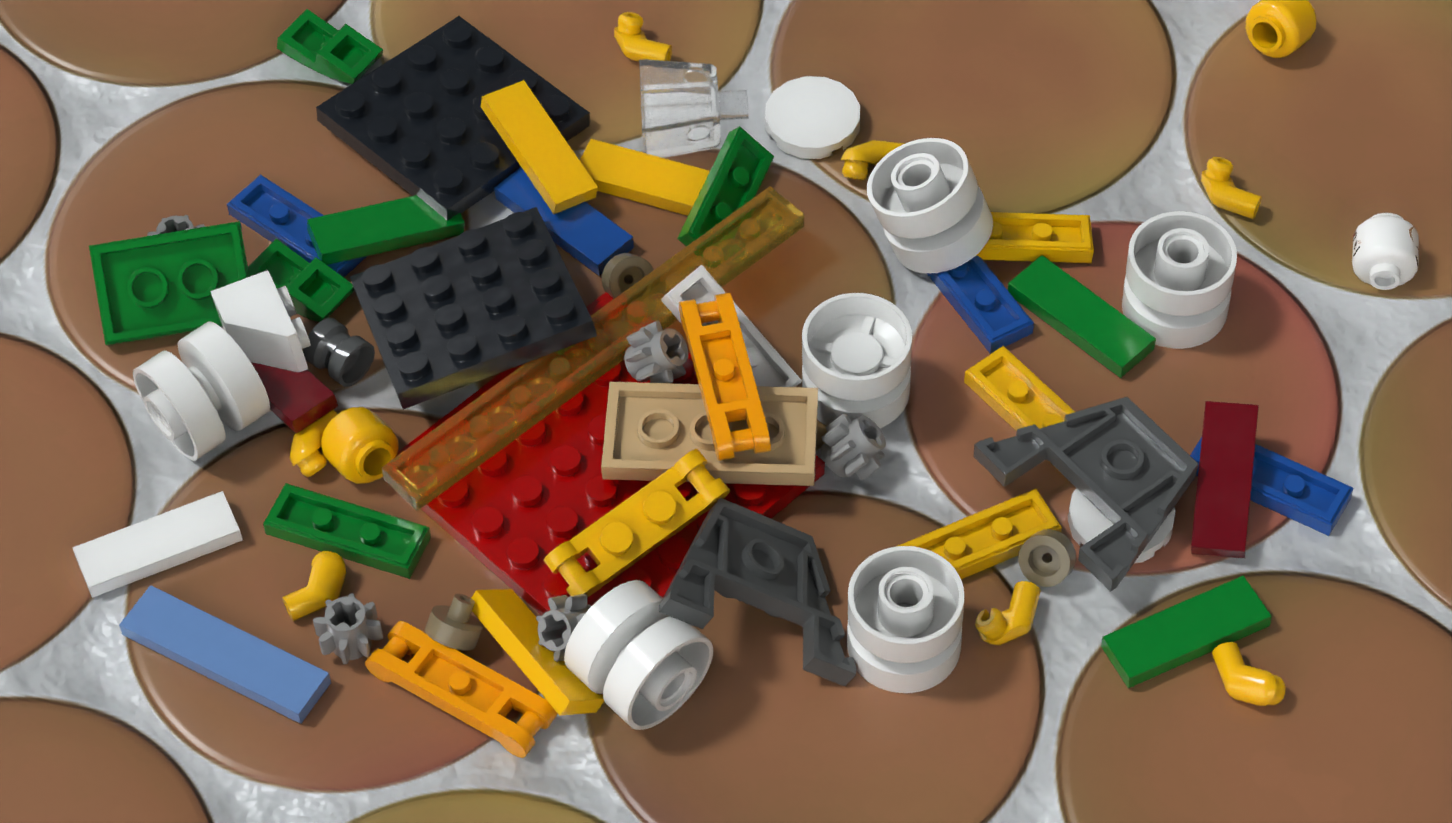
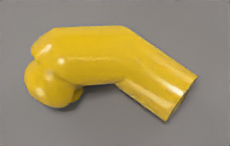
M632 12L620 14L618 26L614 28V37L623 54L630 60L667 68L672 56V45L648 40L645 33L641 30L644 21L639 14Z
M872 140L846 149L841 158V161H844L842 168L843 176L848 179L864 180L868 176V164L876 165L885 155L905 143Z
M1222 157L1209 159L1206 166L1207 169L1202 171L1201 182L1211 203L1218 208L1254 219L1259 210L1262 196L1235 187L1230 177L1233 165L1229 160Z
M334 410L294 435L289 456L293 466L298 465L305 477H311L327 464V459L318 449L321 447L324 429L330 420L337 415V412Z
M322 551L316 554L312 559V569L307 586L282 597L284 606L292 621L325 608V601L328 599L334 601L339 598L346 576L345 561L340 555L331 551Z
M1017 582L1014 586L1009 609L1001 612L997 608H991L990 614L987 609L982 610L975 620V627L980 632L981 639L992 645H1002L1027 634L1032 628L1040 597V588L1032 582Z
M1226 642L1214 648L1212 655L1224 687L1230 697L1258 706L1276 705L1283 700L1286 693L1283 679L1267 670L1245 665L1237 643Z

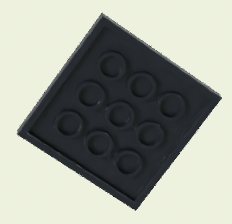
M460 16L316 107L318 122L411 195H417L447 221L458 213H463L494 192V187L521 167L480 107L482 96L524 80L566 141L590 126V112Z
M537 207L524 212L513 213L500 221L478 229L465 231L452 239L430 247L419 248L412 254L382 265L371 266L364 272L350 276L355 293L403 410L597 336L593 320Z

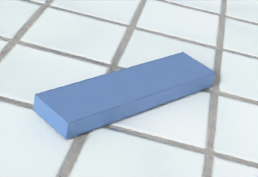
M151 585L119 624L123 636L300 724L331 684L328 672Z

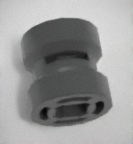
M334 318L320 321L308 335L311 346L303 349L306 361L318 369L327 368L329 376L344 387L356 384L365 376L370 369L375 355L372 344L360 336H350L348 328Z

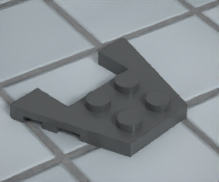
M1128 397L1065 415L1064 422L1040 429L1034 424L1017 429L1016 436L997 442H994L993 438L990 437L974 444V458L1004 487L1044 460H1048L1114 524L1080 547L1078 560L1110 592L1120 584L1192 483L1198 469V463Z
M719 498L709 510L659 605V612L703 629L714 617L715 590L726 598L737 599L764 610L770 616L781 617L802 626L803 670L846 686L856 675V665L853 657L845 658L840 640L845 636V632L840 618L832 616L825 597L831 590L813 536Z

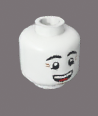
M1380 213L1367 219L1357 227L1353 235L1352 265L1354 273L1361 281L1371 284L1377 289L1389 290L1405 284L1414 277L1419 264V235L1410 222L1397 214Z

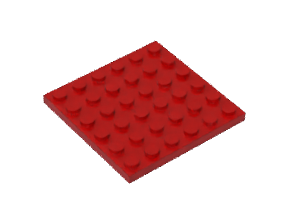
M607 292L586 307L593 320L597 333L596 337L569 346L563 352L556 351L501 372L398 451L393 467L384 476L540 615L551 610L548 605L549 598L563 595L570 596L566 590L569 584L559 572L554 574L544 562V558L557 546L571 540L651 482L602 479L601 465L609 382H638L630 375L625 365V352L631 346L626 338L639 331L640 328L652 323L624 300L618 302ZM688 352L687 361L682 365L686 374L674 379L671 384H699L691 354ZM650 380L646 382L639 381V383H650ZM817 455L815 459L814 483L825 474V462ZM684 482L677 487L686 501H689L698 494V491L691 482ZM725 483L730 489V493L724 499L771 519L810 486ZM709 510L587 598V605L593 606L601 597L615 587L633 580L645 582L663 598ZM588 553L577 559L586 572L597 567V564Z

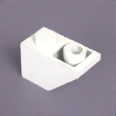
M268 270L210 291L223 329L239 345L250 362L298 373L308 369L302 349L311 346L303 322L300 317L293 320L290 319V316L296 315V311L286 286L276 288Z

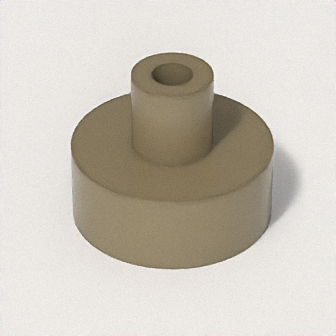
M622 253L614 256L608 261L602 273L604 291L616 301L621 302L624 300L630 306L639 305L646 301L655 288L656 276L652 265L647 260L631 253Z
M1045 529L1036 532L1024 542L1019 551L1018 562L1023 575L1030 582L1042 587H1051L1061 583L1072 572L1076 564V551L1067 536L1056 530Z
M455 594L451 606H434L425 626L426 634L436 642L458 650L475 649L483 629V624L471 614L475 601L466 595Z

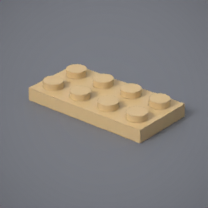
M609 382L601 465L602 479L653 481L674 466L684 455L694 449H698L707 460L706 469L714 479L721 478L724 483L814 486L818 388L756 386L769 431L771 451L754 454L753 449L734 452V458L718 461L699 384ZM746 420L728 423L730 432L748 429Z

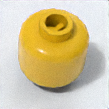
M1260 0L1252 6L1247 14L1245 29L1248 39L1255 49L1263 55L1272 58H1282L1295 52L1310 40L1316 30L1317 17L1314 7L1309 0Z
M352 407L338 413L324 429L321 439L322 453L327 461L345 479L356 484H368L385 476L389 472L388 470L393 467L395 457L399 451L398 438L391 427L376 413L364 407Z

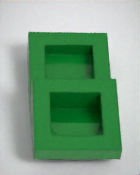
M308 9L277 40V49L290 58L320 74L349 84L358 81L383 54L381 47L346 23L340 30H337Z
M277 238L248 266L250 276L268 270L277 289L286 286L296 313L316 322L327 319L354 291L352 283L317 257L309 263Z

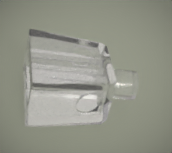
M649 59L639 60L644 153L666 158L714 149L721 144L720 120L749 119L747 90L718 91L717 67L714 65Z

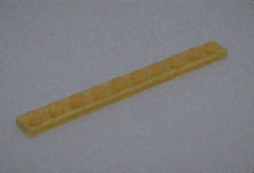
M769 186L591 315L597 333L596 337L532 360L519 367L381 467L384 480L416 511L420 510L624 360L625 352L631 346L626 339L627 336L655 321L660 322L662 330H665L678 319L661 299L700 265H703L716 282L723 287L804 227V213Z

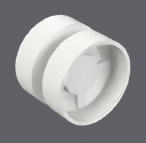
M923 138L905 143L885 155L876 164L869 176L867 183L869 201L880 224L884 228L885 235L896 258L904 267L919 273H940L952 270L975 257L988 242L993 229L992 214L977 184L976 177L965 152L954 142L941 138Z
M1185 211L1162 213L1143 222L1135 230L1129 243L1122 296L1123 315L1155 337V345L1173 349L1191 348L1214 338L1221 331L1227 319L1231 288L1237 263V249L1230 234L1216 221L1204 215Z
M866 293L842 294L822 302L807 317L802 330V388H818L817 420L821 423L829 425L845 413L851 421L856 417L866 416L875 422L879 428H883L898 418L905 409L910 396L912 330L904 313L890 301Z
M210 321L178 341V351L182 361L169 351L164 350L133 370L135 386L151 419L180 453L193 461H196L225 441L226 436L222 421L233 430L241 431L270 410L266 389L246 354L223 328Z
M896 546L883 549L869 556L857 567L848 587L847 649L849 657L854 659L856 671L866 681L890 692L915 693L936 686L951 674L960 657L964 612V587L955 568L940 555L914 546Z
M640 580L623 583L601 597L576 625L564 653L566 667L591 691L603 694L605 703L635 730L651 728L676 712L698 688L713 658L712 642L693 625L659 612V605L663 598L645 582Z

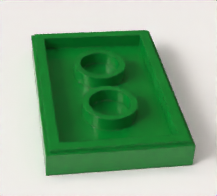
M240 221L89 246L106 346L191 333L209 321L222 327L210 291L250 277Z

